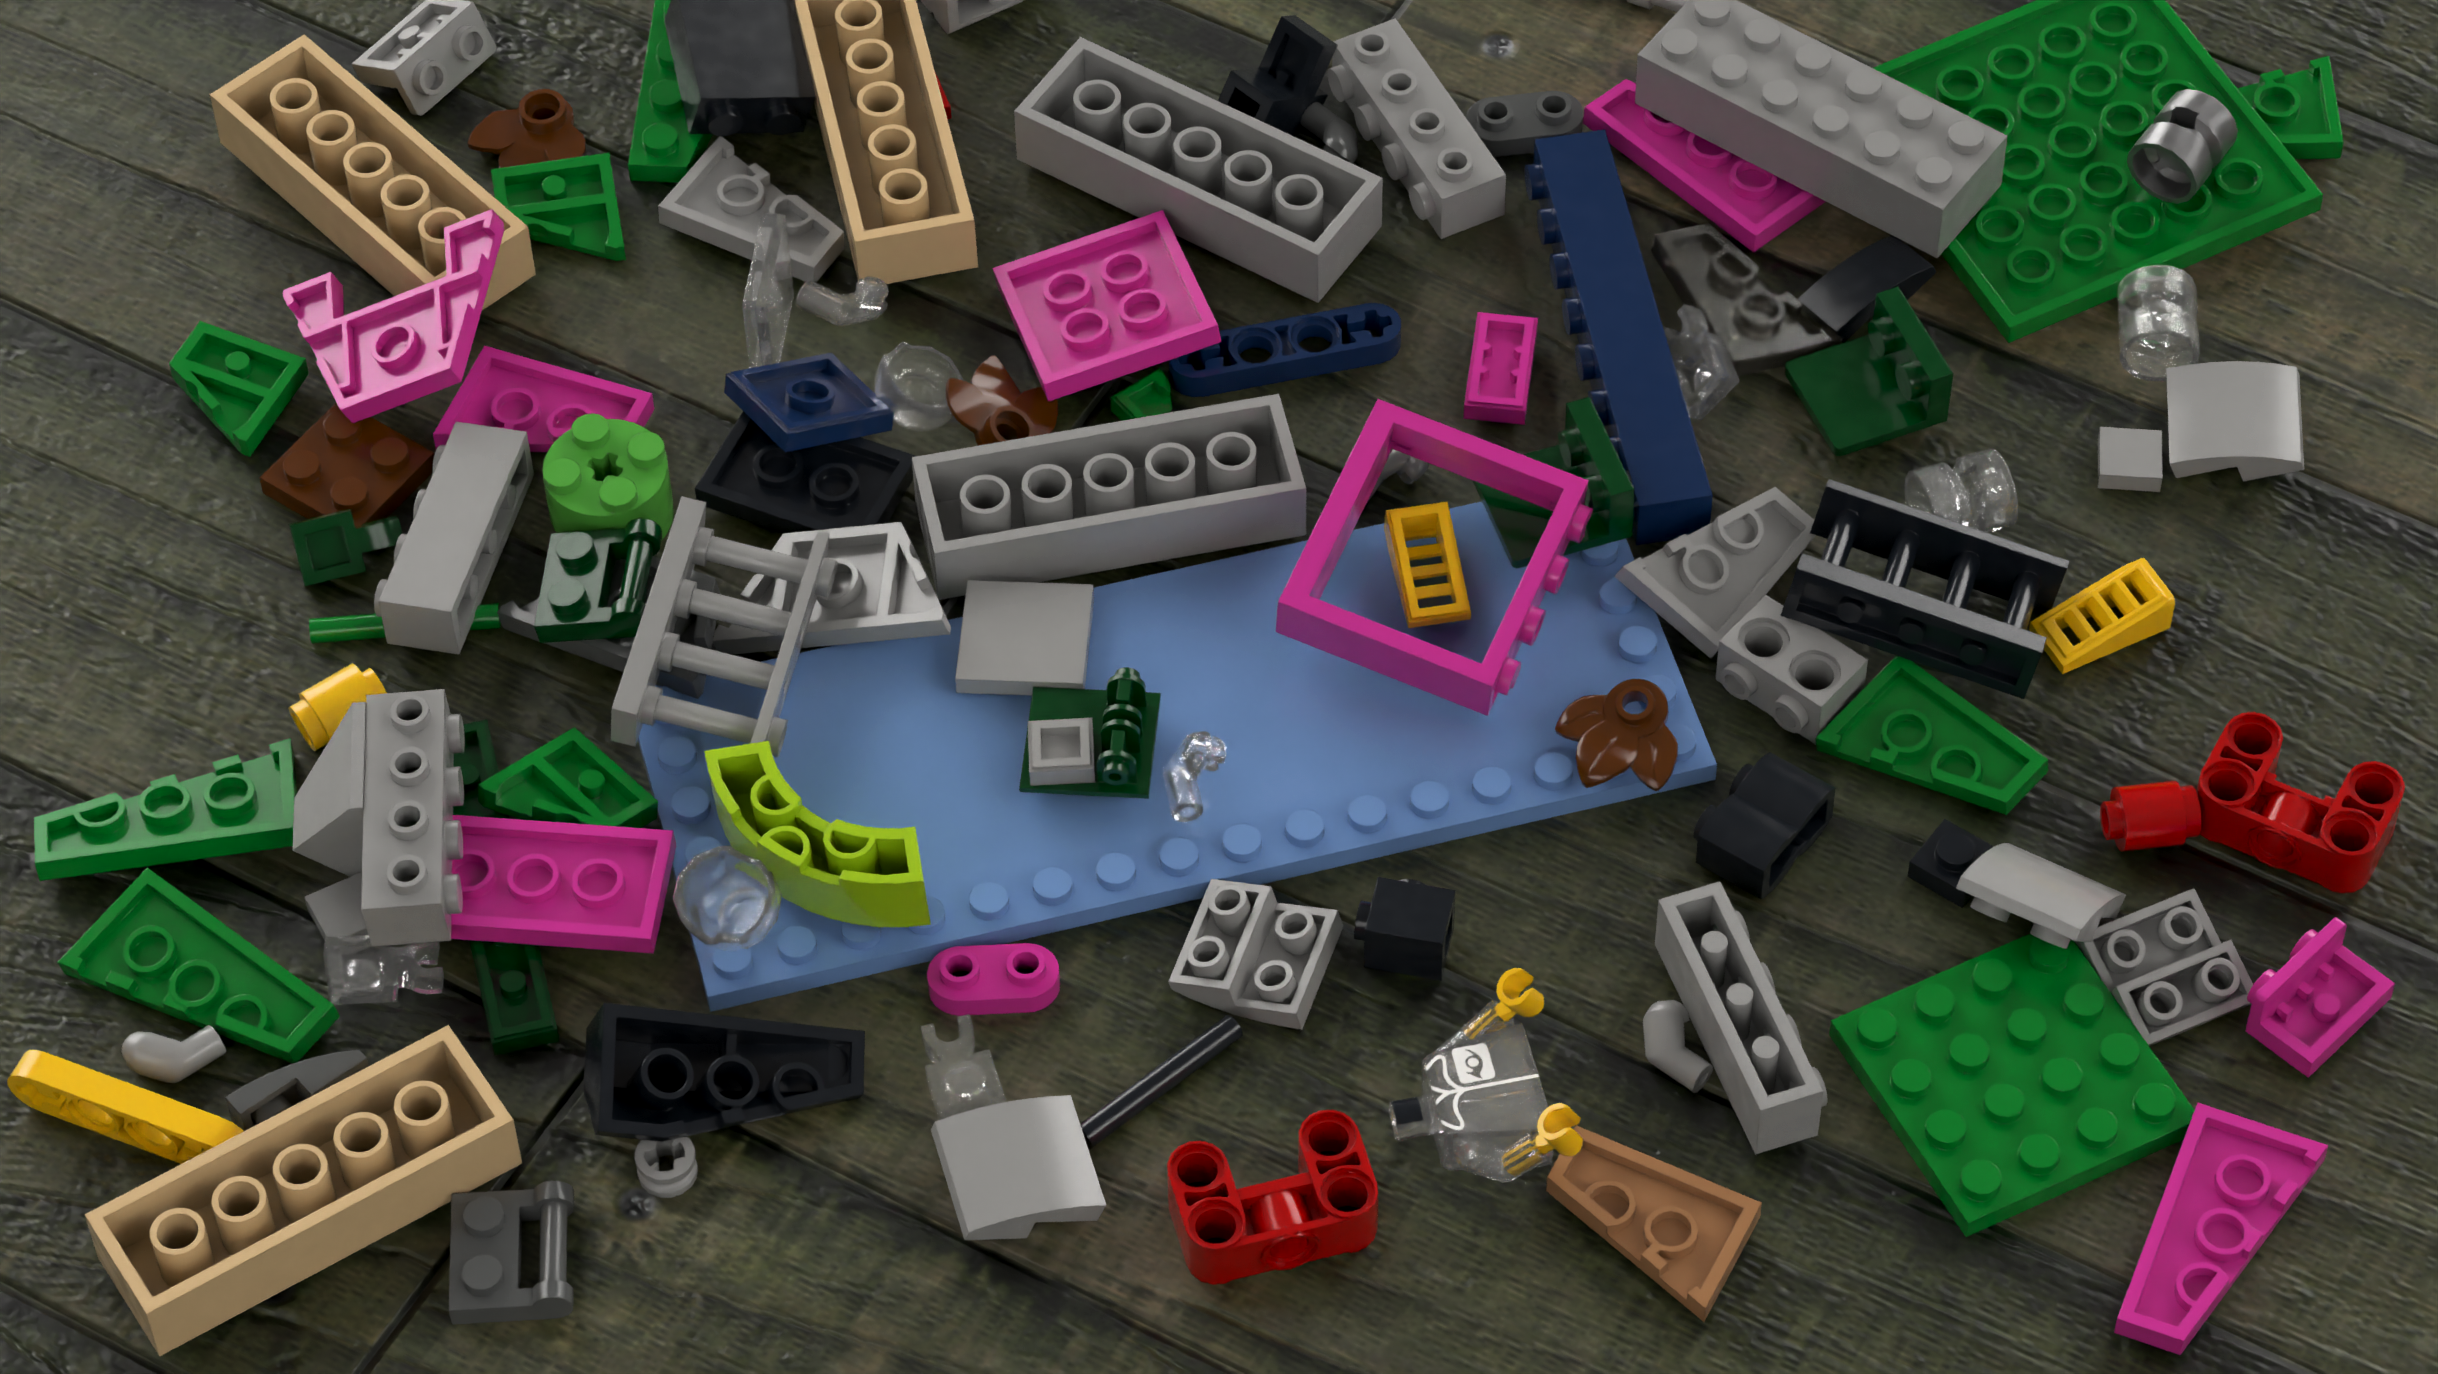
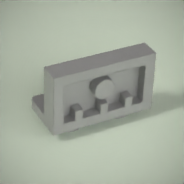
M425 0L356 59L352 66L361 83L397 88L410 113L422 116L494 54L497 46L474 2L464 0Z

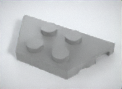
M902 522L818 530L830 533L827 558L837 560V568L829 597L817 596L801 648L950 635L951 625ZM817 530L783 533L771 551L808 560ZM757 573L752 577L740 595L745 601L792 612L800 584ZM731 624L729 628L719 625L714 632L713 644L717 651L731 655L780 650L784 637Z

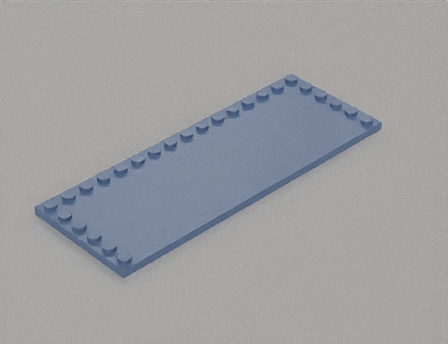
M1481 501L1449 509L1471 610L1470 620L1408 628L1388 552L1384 523L1353 530L1319 600L1482 664L1527 566L1522 568L1512 567ZM1435 537L1405 541L1407 548L1437 543ZM1626 538L1563 556L1570 559L1569 566L1557 594L1546 591L1539 608L1546 610L1539 634L1532 646L1525 643L1521 644L1515 660L1521 662L1516 683L1513 689L1510 688L1507 695L1498 693L1488 716L1277 633L1278 600L1308 540L1094 587V606L1085 689L1107 690L1109 678L1114 676L1118 669L1129 667L1140 673V678L1146 685V692L1161 693L1149 799L1020 792L1019 786L1032 696L956 692L955 676L963 617L948 620L951 625L950 635L833 645L799 653L779 717L788 720L780 755L779 757L773 756L777 768L789 786L801 797L802 805L830 823L839 819L866 827L916 828L931 925L914 927L856 925L829 919L805 910L784 899L760 881L738 857L724 833L717 814L704 751L749 743L658 720L655 721L653 726L643 724L638 738L652 796L658 800V818L661 829L674 831L676 850L672 871L710 1012L932 961L938 953L951 947L1006 944L1201 899L1204 897L1211 879L1262 885L1716 780L1717 763L1656 612L1614 577L1622 566L1634 560ZM1440 556L1411 560L1410 566L1442 563ZM1446 576L1413 580L1415 587L1447 583ZM1451 595L1418 600L1419 608L1453 604ZM777 658L761 662L775 665ZM706 675L704 692L699 699L682 694L666 686H655L663 689L662 695L755 719L759 717L767 692L765 689ZM1644 679L1656 684L1664 692L1668 702L1669 713L1665 725L1672 732L1678 743V758L1667 783L1659 791H1654L1643 784L1634 774L1631 767H1629L1625 772L1591 788H1585L1581 783L1575 759L1579 742L1566 739L1555 732V726L1562 712L1569 704L1583 696L1608 695L1613 687L1626 680ZM1635 701L1628 703L1624 710L1630 714H1639L1647 708V705L1644 702Z

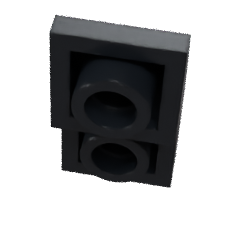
M1891 235L1863 248L1844 260L1813 284L1797 300L1805 313L1842 343H1845L1874 315L1877 293L1899 287L1908 300L1936 273V270L1932 264L1903 241Z

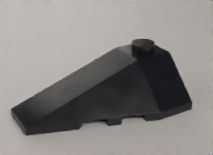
M603 1003L586 1028L584 1095L595 1135L663 1142L861 1098L864 1094L865 1031Z

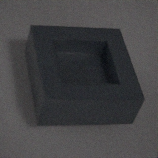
M1944 819L1909 862L1907 877L1963 908L1972 895L1956 889L1960 877L1972 863L1994 846Z

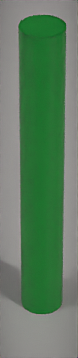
M499 603L479 605L469 631L501 628V621L497 613L500 609ZM375 613L309 619V633L312 644L386 638L382 617L376 616Z

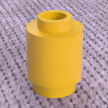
M351 663L299 694L300 701L290 706L289 712L307 744L313 751H316L328 744L352 703L366 702V695L386 694L387 692L371 668L361 672L355 664Z

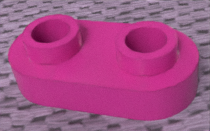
M1032 943L951 947L938 953L930 962L927 970L928 991L931 1001L941 1011L957 1016L1036 1012L1049 1006L1056 999L1060 990L1059 964L1056 957L1045 947ZM1019 969L1035 970L1034 972L1029 974H1022L1017 972V970ZM957 972H970L963 977L951 975Z

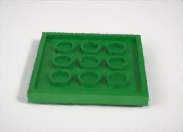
M2028 934L1832 1019L1830 1023L1829 1036L1965 1237L2184 1140L2195 1111L2074 940H2070L2067 949L2041 940L2032 934Z

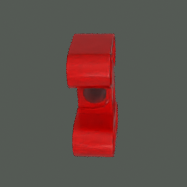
M2256 712L2241 713L2233 717L2225 726L2199 777L2197 794L2201 808L2200 835L2209 841L2224 844L2253 856L2268 866L2287 870L2318 883L2330 891L2353 893L2362 889L2370 880L2393 836L2405 789L2402 776L2388 764L2377 761L2363 762L2354 766L2347 774L2335 799L2326 795L2323 800L2276 780L2277 775L2275 772L2283 734L2275 720L2265 714Z
M1320 1110L1309 1115L1302 1122L1298 1132L1299 1174L1239 1189L1236 1188L1227 1158L1222 1150L1214 1144L1204 1141H1189L1178 1146L1171 1153L1167 1162L1168 1203L1184 1259L1191 1274L1204 1283L1212 1285L1226 1284L1232 1280L1273 1270L1293 1269L1310 1261L1343 1253L1357 1252L1366 1248L1375 1239L1378 1230V1186L1359 1129L1354 1120L1345 1113L1336 1110ZM1323 1151H1333L1339 1154L1333 1156H1325L1318 1153H1321ZM1194 1182H1203L1208 1184L1204 1187L1188 1186L1189 1184ZM1345 1206L1357 1208V1210L1351 1212H1344L1337 1209ZM1210 1238H1222L1227 1240L1223 1243L1216 1244L1205 1242Z

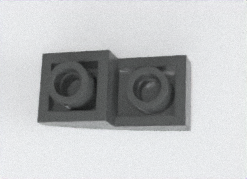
M360 1050L335 1052L312 1057L270 1072L225 1097L231 1121L246 1131L369 1066L367 1057Z

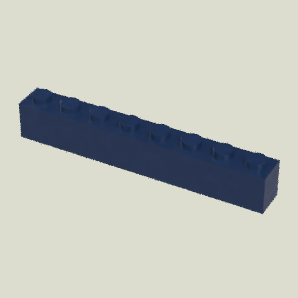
M1604 129L1535 139L1534 164L1525 165L1526 190L1529 200H1539L1541 209L1537 210L1538 232L1542 245L1551 244L1554 252L1550 254L1549 258L1554 289H1564L1566 299L1562 301V312L1566 332L1568 335L1577 334L1579 344L1575 346V360L1579 378L1581 381L1590 380L1592 391L1588 392V397L1591 398L1634 488L1632 532L1636 545L1663 542L1674 540L1683 534L1689 535L1710 524L1713 495L1606 131Z

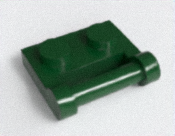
M638 518L628 522L625 528L551 533L534 623L540 643L635 637L646 606L645 597L652 556L658 553L661 546V527L652 520ZM626 559L620 598L613 603L612 607H607L615 560Z

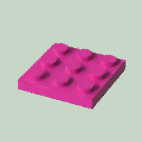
M1163 210L992 268L997 287L1048 402L1222 342L1214 315Z

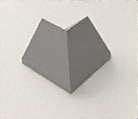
M366 702L351 704L294 797L293 851L349 877L362 872Z

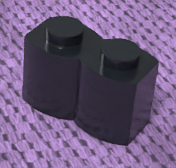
M1771 752L1764 755L1754 766L1749 763L1744 765L1732 782L1729 797L1718 807L1715 805L1707 807L1695 826L1693 837L1697 840L1696 863L1759 899L1765 898L1782 881L1796 858L1812 846L1831 820L1836 788Z

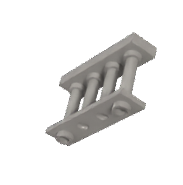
M681 496L612 706L611 741L636 747L643 724L653 726L655 721L658 720L749 744L769 741L772 755L779 757L788 720L779 717L817 596L828 598L835 578L837 560L827 558L830 533L817 530L807 560L715 537L714 529L705 527L706 502ZM707 561L798 583L800 587L792 612L697 589V582L690 580L694 566L696 564L705 567ZM691 613L783 636L784 638L776 663L771 665L680 642V635L673 633L677 618L688 619ZM674 666L765 689L767 692L759 717L755 719L662 695L663 689L655 687L660 670L671 672Z

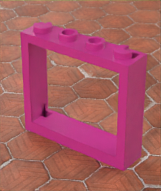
M1377 399L1278 600L1276 632L1488 716L1498 693L1507 695L1510 688L1513 689L1516 683L1521 662L1515 660L1521 644L1525 643L1532 646L1539 634L1546 610L1539 608L1546 591L1556 595L1561 587L1570 559L1563 557V554L1570 540L1580 543L1585 535L1586 525L1593 512V508L1585 505L1589 480ZM1393 449L1553 511L1482 664L1319 600Z

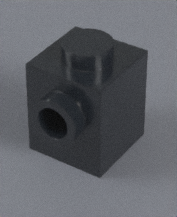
M1378 877L1372 902L1360 901L1355 922L1354 939L1364 941V967L1442 981L1454 931L1456 890L1428 886L1413 879L1394 880Z

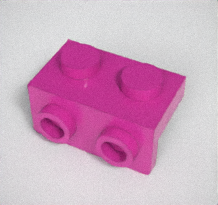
M2337 917L2333 918L2319 933L2313 929L2306 932L2292 949L2289 961L2277 972L2273 969L2265 971L2256 980L2247 996V1001L2251 1003L2245 1032L2308 1078L2391 999L2395 986L2393 981L2342 945L2347 924Z

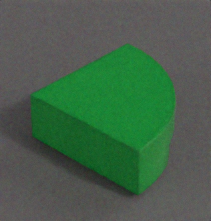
M1159 368L1111 397V411L1120 421L1172 412V396L1167 377Z

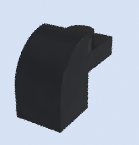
M1296 15L1281 16L1259 68L1231 70L1218 101L1295 137L1305 129L1301 126V118L1305 110L1314 102H1319L1323 105L1328 97V94L1321 90L1319 86L1338 45Z

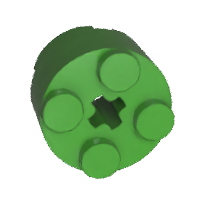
M591 413L578 417L573 422L571 429L562 434L549 448L543 463V480L550 521L556 533L625 528L631 520L643 518L656 522L662 529V540L664 539L672 525L674 510L668 460L664 441L659 435L633 422L606 419L599 414Z

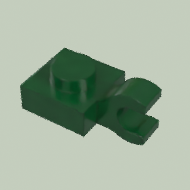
M350 509L288 524L304 586L365 572L366 568L362 553L394 546L398 537L403 534L399 518L396 516L375 520L355 527Z

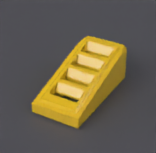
M1448 501L1386 510L1384 532L1408 628L1470 620L1471 610ZM1435 537L1437 542L1436 544L1407 548L1405 541ZM1440 556L1442 563L1410 566L1411 560ZM1446 576L1447 583L1415 587L1413 581ZM1451 595L1453 604L1419 608L1418 600Z
M2140 558L2113 571L2030 622L2029 630L2030 632L2047 637L2043 649L2059 671L2064 674L2171 627L2175 599L2147 560ZM2117 606L2123 617L2118 619L2111 608ZM2092 617L2101 630L2095 632L2086 619ZM2069 626L2081 642L2073 646L2061 629Z

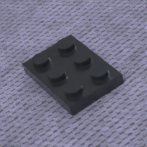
M743 411L696 485L695 495L696 500L706 502L707 508L781 533L888 523L913 481L912 457L916 456L861 437L784 452Z

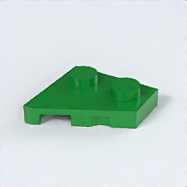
M609 152L491 169L495 199L528 226L531 240L614 261L626 260Z
M199 321L169 362L173 380L238 451L248 457L253 454L309 375L306 358Z

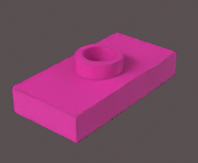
M1477 312L1463 419L1525 425L1538 332V318Z

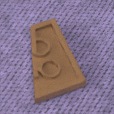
M1576 1125L1574 1130L1583 1138L1582 1148L1574 1156H1564L1561 1154L1558 1156L1547 1176L1546 1191L1705 1322L1760 1219L1762 1203Z

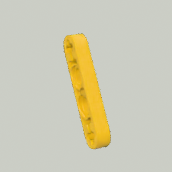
M39 1050L26 1051L7 1079V1085L11 1092L31 1108L180 1164L244 1132L236 1124L220 1116Z

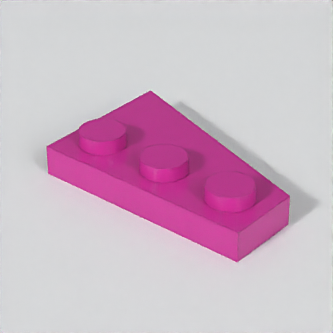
M484 346L433 433L435 449L439 445H446L455 422L526 431L530 452H548L552 444L562 434L571 429L573 422L585 414H599L606 419L625 420L645 427L654 411L653 395L646 391Z

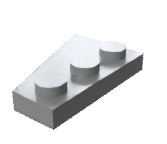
M722 136L715 140L658 205L660 224L813 285L844 250V231L797 194L786 195L770 183V173L757 163H753L750 166L734 155V146Z
M1773 487L1718 516L1712 523L1689 535L1683 534L1668 542L1655 553L1643 559L1639 557L1622 566L1614 577L1711 659L1718 651L1719 641L1768 593L1816 536L1810 533L1814 519L1779 489Z

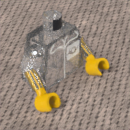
M1512 968L1506 971L1500 977L1496 989L1497 996L1501 1002L1491 1000L1462 1028L1422 1060V1096L1389 1102L1390 1120L1396 1141L1433 1134L1440 1161L1444 1168L1450 1171L1464 1170L1502 1183L1510 1182L1535 1167L1552 1165L1553 1149H1556L1564 1156H1574L1580 1152L1583 1138L1570 1127L1578 1125L1581 1118L1566 1104L1557 1103L1548 1107L1523 1023L1514 1025L1513 1017L1516 1014L1523 1017H1533L1538 1015L1544 1007L1543 994L1534 988L1528 989L1520 996L1521 992L1532 984L1534 979L1532 975L1521 968Z

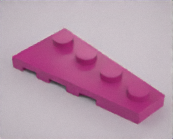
M2197 1103L2118 1314L2114 1333L2181 1355L2324 1162L2329 1145Z

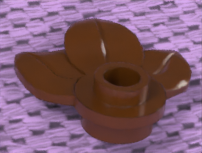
M538 89L526 94L521 99L517 109L492 112L474 128L468 139V147L470 149L498 154L499 168L580 157L586 153L584 135L573 126L574 114L571 105L560 93L550 89Z
M995 355L990 356L975 370L970 382L950 378L946 381L947 405L956 420L974 433L978 446L1048 434L1053 431L1057 423L1058 400L1055 399L1048 402L1042 387L1031 388L1020 393L1009 373Z
M1630 679L1617 684L1610 690L1608 695L1583 696L1566 707L1555 726L1557 734L1566 739L1579 742L1575 759L1581 783L1585 788H1591L1604 783L1631 767L1634 774L1643 784L1654 791H1659L1669 780L1678 758V743L1672 732L1665 725L1669 713L1667 698L1656 684L1648 680ZM1641 701L1647 705V708L1639 714H1630L1624 710L1628 703Z

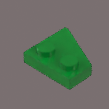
M575 727L478 784V802L483 807L521 820L642 828L657 819L658 800Z

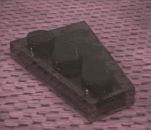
M1709 223L1655 234L1651 248L1653 256L1729 378L1783 367L1787 361L1841 343L1842 338L1827 325L1819 329L1802 315L1803 304L1787 291L1779 295L1758 277L1759 266Z

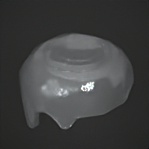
M901 342L890 353L883 354L874 376L875 394L878 399L890 407L891 411H894L893 422L905 430L926 432L946 425L954 417L947 405L946 381L950 378L963 380V377L947 355L930 346L909 345L907 342Z
M718 846L695 855L678 874L673 894V901L679 918L686 928L705 945L730 952L748 949L764 939L778 920L782 893L773 872L768 871L760 859L742 854L731 846Z

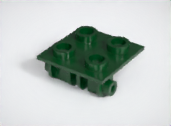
M1129 667L1118 669L1115 675L1109 678L1107 690L1033 687L1028 721L1092 718L1095 783L1030 786L1027 727L1019 791L1026 793L1149 799L1161 693L1146 692V685L1140 678V673Z

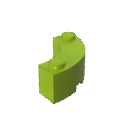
M769 741L704 751L717 814L724 833L738 857L767 887L805 910L846 923L873 927L931 925L915 827L875 828L856 825L839 819L830 823L818 817L802 805L801 797L783 778L773 758Z

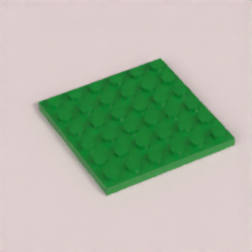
M2036 0L1873 67V69L2008 136L2001 186L1941 254L2008 343L2321 210L2323 193L2166 0ZM2185 89L2198 90L2213 96L2229 110L2235 119L2238 129L2237 139L2222 160L2212 168L2209 177L2189 201L2178 204L2165 202L2150 195L2139 186L2130 173L2127 163L2128 153L2147 128L2153 124L2156 116L2177 91Z

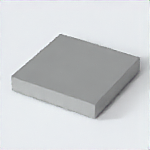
M967 580L955 676L956 692L1032 696L1033 687L1085 689L1094 606L1093 584Z

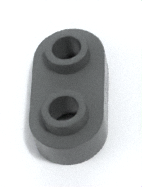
M1544 91L1484 98L1475 102L1466 114V119L1493 157L1534 153L1535 139L1582 133L1583 130L1582 105L1575 97L1561 91Z

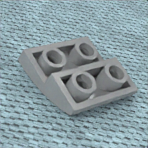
M2226 361L2166 368L2169 463L2176 478L2237 467L2242 480L2249 481L2304 470L2300 375L2297 367L2265 362Z
M2009 843L1996 845L1982 854L1963 873L1956 889L1974 896L1970 906L1974 910L2003 922H2007L2010 914L2013 913L2034 923L2030 934L2067 949L2070 940L2091 942L2101 918H2117L2126 896L2124 893Z
M1211 879L1168 981L1171 990L1233 1015L1302 1030L1343 929L1339 912L1334 909L1278 903L1271 886Z
M2195 888L2097 927L2091 942L2074 941L2149 1046L2251 1005L2247 1001L2248 993L2253 986L2251 978L2232 940L2221 943Z
M1071 1095L1028 1098L984 1106L935 1121L931 1128L964 1240L1027 1238L1036 1222L1098 1221L1106 1207Z

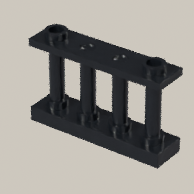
M1828 479L1810 531L1811 534L1828 540L1821 559L1802 553L1781 616L2024 699L2047 638L2027 631L2033 610L2046 613L2052 609L2069 561ZM1851 548L1888 560L1881 580L1845 568ZM1912 568L1948 580L1942 601L1905 589ZM1972 589L2009 601L2002 622L1966 610Z

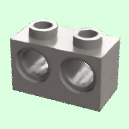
M1765 595L1719 641L1715 680L1720 682L1734 697L1748 700L1771 715L1785 730L1798 733L1816 745L1815 738L1865 688L1868 660L1822 630L1781 616L1784 606Z

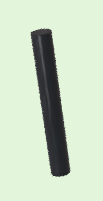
M1230 1015L1224 1016L1081 1122L1080 1125L1088 1149H1092L1241 1038L1243 1032L1238 1022Z

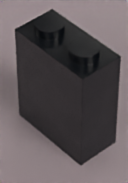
M793 0L670 1L664 22L689 134L729 136L737 133L786 135L794 132H804L816 95Z

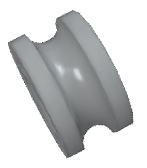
M686 1136L663 1142L640 1140L635 1149V1164L637 1166L639 1182L649 1194L660 1198H672L683 1194L692 1187L697 1178L698 1165L695 1159V1148L691 1139ZM673 1155L674 1169L659 1171V1157Z

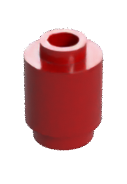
M2176 780L2113 787L2110 801H2103L2101 803L2100 819L2104 837L2106 840L2114 839L2117 848L2121 852L2183 845L2186 838L2198 837L2201 832V808L2196 789L2193 785L2180 786Z

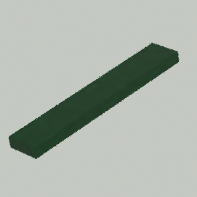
M487 719L463 724L465 749L464 753H454V767H461L464 785V804L462 806H453V815L510 819L509 815L485 808L478 802V784L499 772ZM469 940L494 1056L559 1042L557 1025L539 946Z

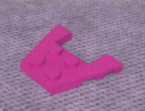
M493 209L444 228L447 273L445 277L344 315L343 285L332 272L283 290V298L287 306L295 314L299 322L297 326L304 339L310 344L317 358L316 363L340 410L352 423L462 382L504 233V223Z

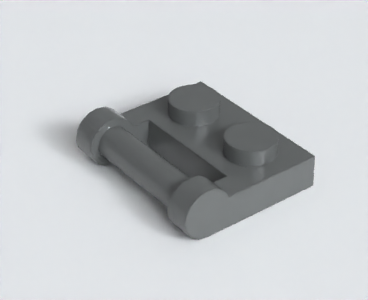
M546 1181L538 1184L534 1189L451 1194L449 1314L452 1325L556 1319L565 1317L573 1311L574 1289L567 1283V1216H570L574 1211V1189L571 1185L562 1181ZM540 1220L539 1283L533 1288L521 1289L522 1221Z

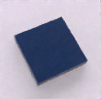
M832 352L726 374L724 393L784 452L892 431L894 411Z

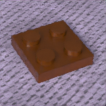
M336 402L259 478L263 494L301 516L310 519L350 509L356 527L389 517L432 474L434 452L372 417L352 423L340 410Z

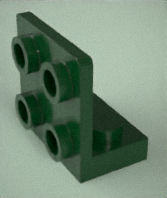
M1899 287L1876 294L1873 321H1870L1868 324L1869 335L1787 361L1785 364V376L1835 456H1843L1947 421L1954 373Z
M1587 397L1566 403L1565 430L1558 432L1559 445L1523 454L1529 458L1589 480L1585 505L1593 508V512L1586 525L1582 541L1576 543L1570 540L1563 556L1632 537L1634 488L1591 398ZM1473 481L1512 567L1522 568L1528 566L1553 511Z

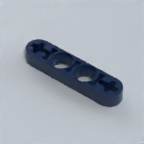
M1366 303L1219 331L1221 343L1169 360L1170 383L1182 395L1205 397L1381 364L1391 360L1398 354L1401 347V318L1394 309L1387 305ZM1368 330H1376L1380 337H1372ZM1342 334H1347V343L1349 344H1342ZM1309 337H1321L1329 341L1331 346L1321 352H1309L1301 348L1299 343ZM1250 348H1262L1270 352L1272 356L1262 363H1249L1244 361L1239 355ZM1221 356H1229V366H1223V357ZM1190 363H1199L1203 370L1194 371Z

